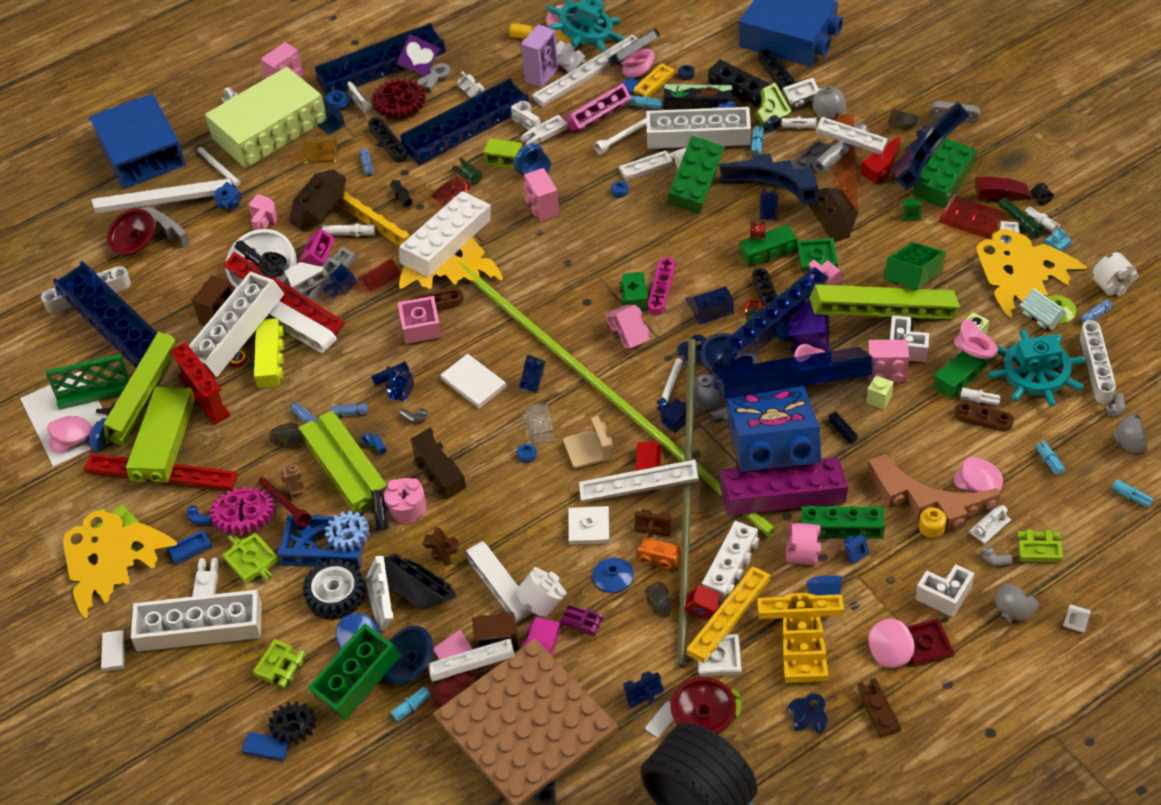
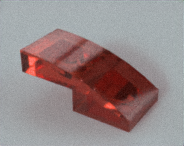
M455 177L439 187L432 194V198L443 205L448 204L461 191H468L470 184L459 177Z

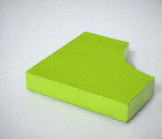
M776 83L760 91L762 104L755 115L763 128L766 120L772 115L782 118L792 112Z

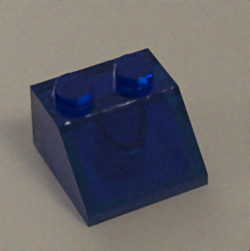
M718 286L685 297L699 325L734 314V298L726 286Z

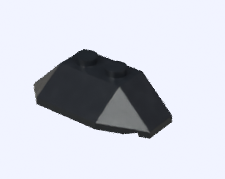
M397 553L384 557L386 576L391 589L398 593L400 597L411 602L416 608L422 610L456 597V593L450 584L422 565L412 560L401 558V555Z

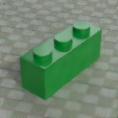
M786 224L739 241V255L747 267L750 268L797 251L798 238L789 225Z
M960 350L958 355L954 359L951 358L943 369L937 370L934 375L933 388L952 400L962 391L963 387L965 388L988 367L989 359L976 358Z

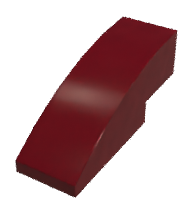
M976 177L975 191L978 200L994 198L995 203H999L1004 197H1007L1010 201L1031 199L1028 186L1025 183L1001 177Z

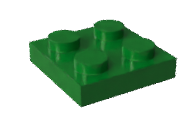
M833 238L797 241L801 272L810 271L808 264L813 260L820 265H823L828 260L838 268Z

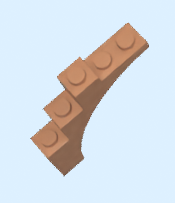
M887 454L868 460L867 473L888 508L895 505L899 506L907 501L917 519H920V514L923 510L938 508L946 515L945 528L947 531L960 529L966 525L968 516L973 517L982 511L992 510L999 505L1000 492L997 488L973 493L947 492L931 488L907 476L892 462Z

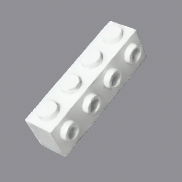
M737 521L731 527L702 582L703 587L720 595L718 601L724 603L735 589L736 581L741 580L744 572L743 568L751 560L752 550H756L760 541L758 529Z

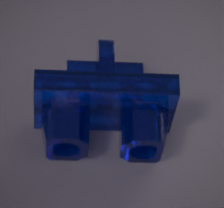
M527 355L519 388L538 393L541 378L544 376L543 370L546 360Z
M647 671L642 674L640 681L634 683L629 680L623 683L626 700L630 708L646 700L649 704L655 703L654 696L664 691L661 676L658 672L653 674Z

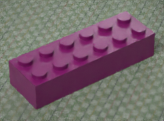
M838 457L821 459V463L741 472L740 468L721 469L719 482L727 516L807 506L846 503L848 484Z

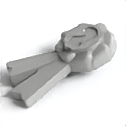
M445 63L435 64L431 67L429 75L417 81L418 85L421 84L422 87L424 86L425 91L429 90L432 92L438 80L446 79L450 75L449 65Z

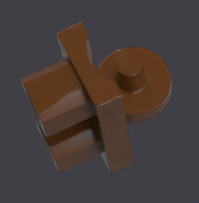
M642 509L641 512L636 511L634 531L648 533L649 538H652L653 534L670 536L672 516L667 512L652 514L650 510Z
M440 527L435 528L433 534H426L423 541L426 549L432 548V558L434 560H442L445 565H451L450 557L452 554H456L460 547L459 541L454 537L448 538Z

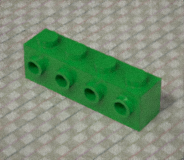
M801 507V523L820 525V536L817 538H848L849 536L857 538L862 535L866 539H884V507Z

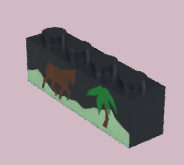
M665 84L664 110L717 108L719 104H726L728 101H732V86Z

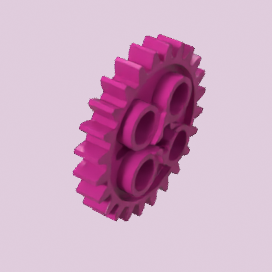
M243 486L241 490L234 488V492L228 490L227 495L221 494V499H215V504H211L212 509H210L211 522L214 528L218 527L219 532L224 530L225 534L231 531L232 536L240 532L242 536L245 531L251 534L252 529L259 531V526L265 527V522H271L270 517H274L275 505L271 494H267L266 490L260 491L259 487L253 490V486L245 489V486Z

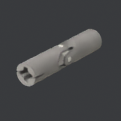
M858 123L854 127L869 132L868 128L862 123ZM837 141L813 162L815 170L821 174L825 173L855 146Z

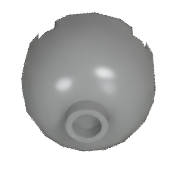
M826 86L819 90L813 97V113H816L820 118H834L835 114L839 112L840 115L843 114L847 108L844 94L841 90L831 86Z
M701 374L695 377L694 410L705 412V410L712 409V411H715L722 406L725 390L718 378L710 374Z
M1139 413L1124 417L1118 424V432L1114 433L1116 444H1121L1125 451L1133 454L1149 452L1144 427L1140 423L1141 416Z
M1002 583L995 597L996 607L1002 613L1001 618L1010 623L1013 620L1017 622L1027 621L1037 611L1040 603L1033 596L1027 597L1023 594L1024 591L1008 583H1004V585Z

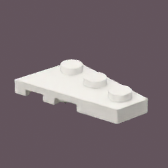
M375 556L364 584L378 630L387 631L390 622L393 621V612L390 604L384 557Z

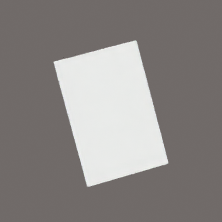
M67 378L65 382L72 385L75 380ZM79 382V384L77 385V387H78V386H82V385H87V384H84V383ZM50 385L20 398L53 466L92 448L89 445L88 438L62 453L53 452L49 447L50 435L47 431V426L50 422L65 416H79L85 418L93 428L97 421L107 418L105 413H96V409L102 408L99 401L59 410L57 400ZM60 387L58 391L65 390L67 388Z

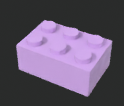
M538 24L527 38L522 41L521 49L525 82L542 88L558 70L559 66L555 30Z

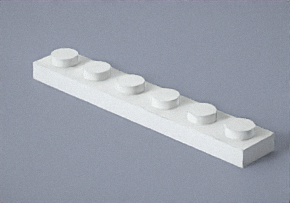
M696 460L581 481L579 482L581 501L586 503L699 481L697 462Z

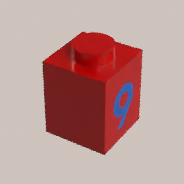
M698 584L688 592L684 610L706 620L719 609L718 600L720 595Z

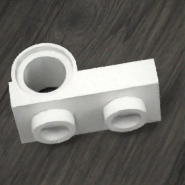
M520 101L511 107L512 119L526 127V129L531 130V128L540 124V118L531 113L529 102Z

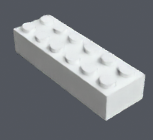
M749 107L647 111L648 149L687 147L692 135L722 146L751 145Z
M461 191L399 246V263L426 277H430L471 237L490 222L491 205Z
M249 272L189 345L211 375L217 377L283 297V291L274 280Z
M257 590L133 603L131 640L136 651L139 652L261 638L262 603Z

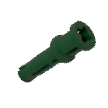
M1007 197L1000 200L999 207L1019 222L1020 228L1026 230L1032 239H1037L1042 235L1044 226L1035 222L1034 217L1026 215Z

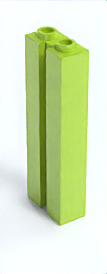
M158 332L104 422L106 440L121 447L124 446L148 405L154 388L159 386L174 360L170 350L175 348L176 339L170 334Z
M154 388L126 466L130 481L145 482L146 479H151L153 482L168 483L195 404L192 388Z
M331 410L319 416L320 420L316 422L310 421L300 426L299 431L302 440L353 513L359 512L360 514L373 507L370 491L383 489L385 492L388 486L334 411Z

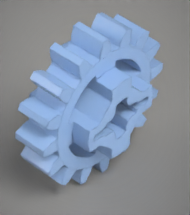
M349 511L347 515L341 512L340 517L334 515L335 520H329V526L325 527L326 539L331 547L334 546L336 551L342 548L343 552H346L347 548L354 551V546L360 548V542H366L365 536L370 535L368 522L364 516H360L359 512L354 515L352 511Z

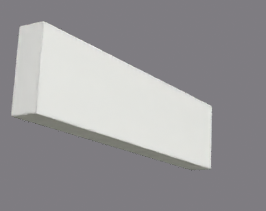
M821 117L815 132L880 155L888 140L887 138L825 117Z
M506 639L429 663L432 682L514 657L511 640Z

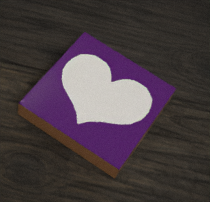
M410 34L396 64L425 77L428 75L440 48Z

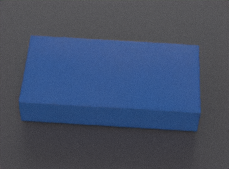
M202 530L177 542L175 546L167 547L175 565L212 548V545L206 533Z
M248 732L242 753L284 762L290 745H287L286 740L279 743L278 738L273 739L270 735Z

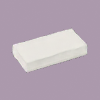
M123 630L102 633L101 669L103 672L124 669L125 633Z

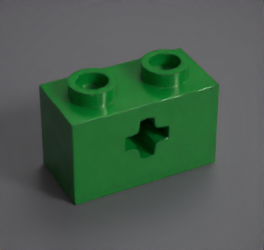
M644 271L622 274V281L619 282L620 292H624V295H621L622 306L636 305L641 311H648Z

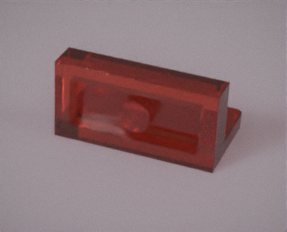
M390 258L357 278L358 280L363 279L368 290L373 291L401 274L393 258Z

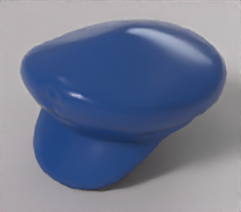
M530 143L524 146L517 153L514 160L515 171L522 175L542 168L547 173L551 168L550 158L544 153L542 146L537 143Z
M353 613L342 618L336 627V640L339 649L341 650L364 623L379 633L374 621L363 613Z

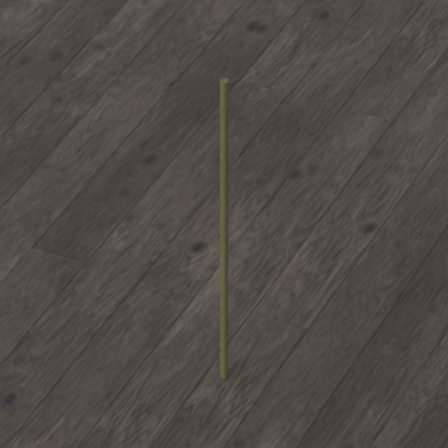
M695 339L688 341L684 462L691 461L693 453ZM692 482L683 484L677 666L680 668L686 666L687 611L684 610L688 595Z

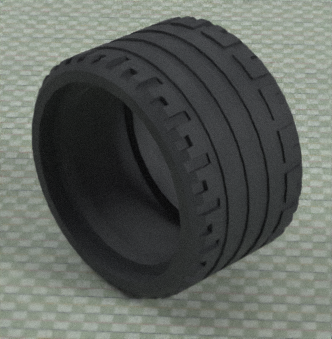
M679 723L640 768L644 788L657 805H749L758 791L755 775L741 754L715 732L694 723Z

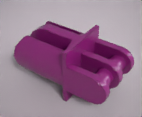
M568 605L560 623L580 630L581 635L585 633L595 636L597 634L596 629L600 627V621H603L604 616L590 611L589 607L587 610Z

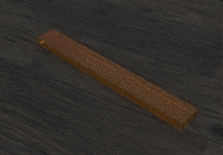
M836 114V122L854 127V114ZM854 147L838 161L839 189L844 191L858 212L856 155Z

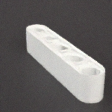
M119 266L46 290L42 293L41 299L48 313H57L125 290L130 287L131 281L126 268Z
M280 301L264 319L278 318L280 326L283 325L284 332L320 353H324L337 341L332 331Z
M1087 320L1082 325L1080 341L1084 357L1086 358L1094 396L1097 402L1109 404L1113 400L1116 388L1100 325L1094 320Z
M484 541L464 551L469 563L505 611L508 613L514 612L516 623L533 614L531 611L533 607L528 603L524 605L519 600L516 593L519 588Z

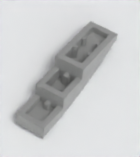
M136 207L148 211L155 220V235L162 232L169 241L177 239L184 248L190 246L187 233L172 219L151 207Z
M342 246L333 258L328 257L324 265L321 266L330 278L302 293V295L314 301L342 276L357 258V255Z

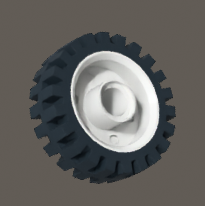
M334 559L330 560V564L324 561L322 562V567L316 565L315 571L311 569L308 572L309 576L305 577L303 593L306 603L311 612H314L318 617L321 615L323 619H326L327 616H329L330 620H334L335 616L338 619H342V614L348 616L351 614L350 610L353 612L358 610L357 606H361L362 600L365 598V584L359 569L357 570L354 564L351 566V563L348 561L345 564L343 560L339 559L337 563Z

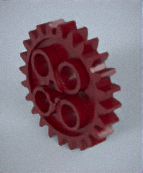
M399 78L396 81L391 79L390 83L385 81V85H379L380 89L375 88L376 93H373L372 103L376 113L380 112V116L385 115L386 119L392 116V120L395 117H398L400 120L402 116L407 118L409 114L414 116L413 112L419 113V109H423V104H425L426 100L422 85H418L417 81L412 82V79L406 81V78H403L402 81Z

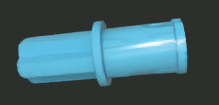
M631 95L629 99L631 101L629 106L643 107V109H661L663 105L661 99L648 98V96L639 97Z
M760 126L753 128V136L751 137V152H753V155L761 153V147L764 143V129L761 127L759 131Z
M1041 441L1043 447L1040 442L1037 443L1035 449L1043 458V463L1048 465L1055 475H1062L1065 467L1059 461L1057 453L1051 450L1046 441Z
M1119 479L1112 486L1111 491L1126 497L1128 501L1133 500L1147 508L1153 502L1152 497L1138 491L1136 486L1132 487Z
M423 687L410 698L406 697L405 701L390 711V713L399 723L411 712H416V708L427 701L431 694Z

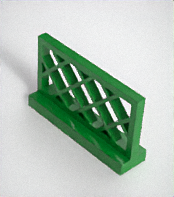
M121 354L46 371V376L57 400L59 410L120 396L131 378ZM119 361V365L116 368L109 365L112 362ZM98 366L100 369L96 372L91 370V367ZM105 369L112 372L110 376L102 374ZM77 370L82 372L79 376L71 374ZM86 374L94 376L91 380L83 378ZM116 374L123 375L122 377L114 378ZM61 375L63 377L61 380H57L52 376ZM67 378L75 380L72 385L65 381ZM98 378L104 380V381L96 382V380H97ZM79 382L84 383V384H87V385H82V386H78V387H77V385L79 384ZM60 387L67 388L65 390L58 391Z

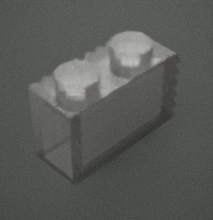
M548 403L526 405V413L522 415L524 425L528 424V428H525L527 440L531 439L533 446L555 442Z

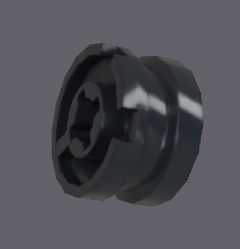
M277 252L263 253L259 270L270 277L283 276L287 264L285 256Z

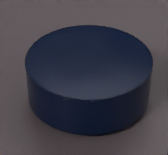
M683 65L678 69V76L682 80H691L695 76V69L690 65Z
M772 115L766 120L764 127L769 132H773L780 126L781 119L777 115Z

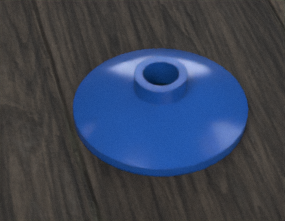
M620 558L604 559L593 570L595 585L607 593H618L627 589L634 577L631 565Z

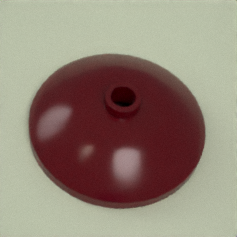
M139 208L128 210L119 215L108 231L107 242L110 249L121 256H130L143 250L150 243L155 232L153 216L148 211Z
M708 677L693 678L681 684L674 692L671 699V714L677 725L679 723H694L719 734L726 730L733 722L736 715V700L729 687L721 681ZM701 713H706L707 715H706V716H701L700 714H701Z

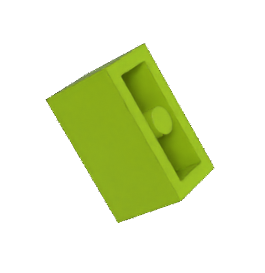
M489 138L483 151L485 165L514 169V160L517 153L522 149V143Z

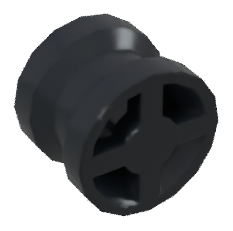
M1039 183L1031 190L1032 197L1036 199L1037 204L1040 206L1048 204L1053 199V193L1048 190V186L1045 183Z

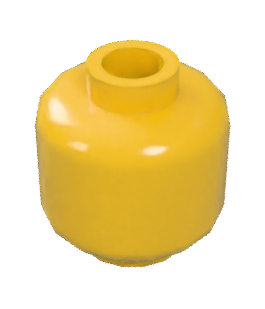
M938 508L923 510L919 520L920 532L929 538L941 536L946 527L947 519L945 513Z

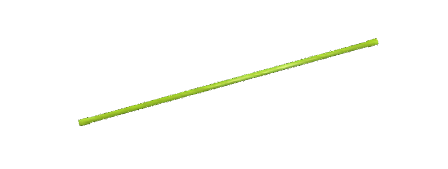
M459 262L476 280H470L475 286L677 459L684 462L685 452L484 280ZM697 463L698 476L722 496L719 481ZM757 513L743 514L767 537H771L775 533L776 528Z

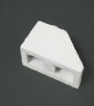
M302 262L285 270L291 287L300 294L330 278L323 267Z

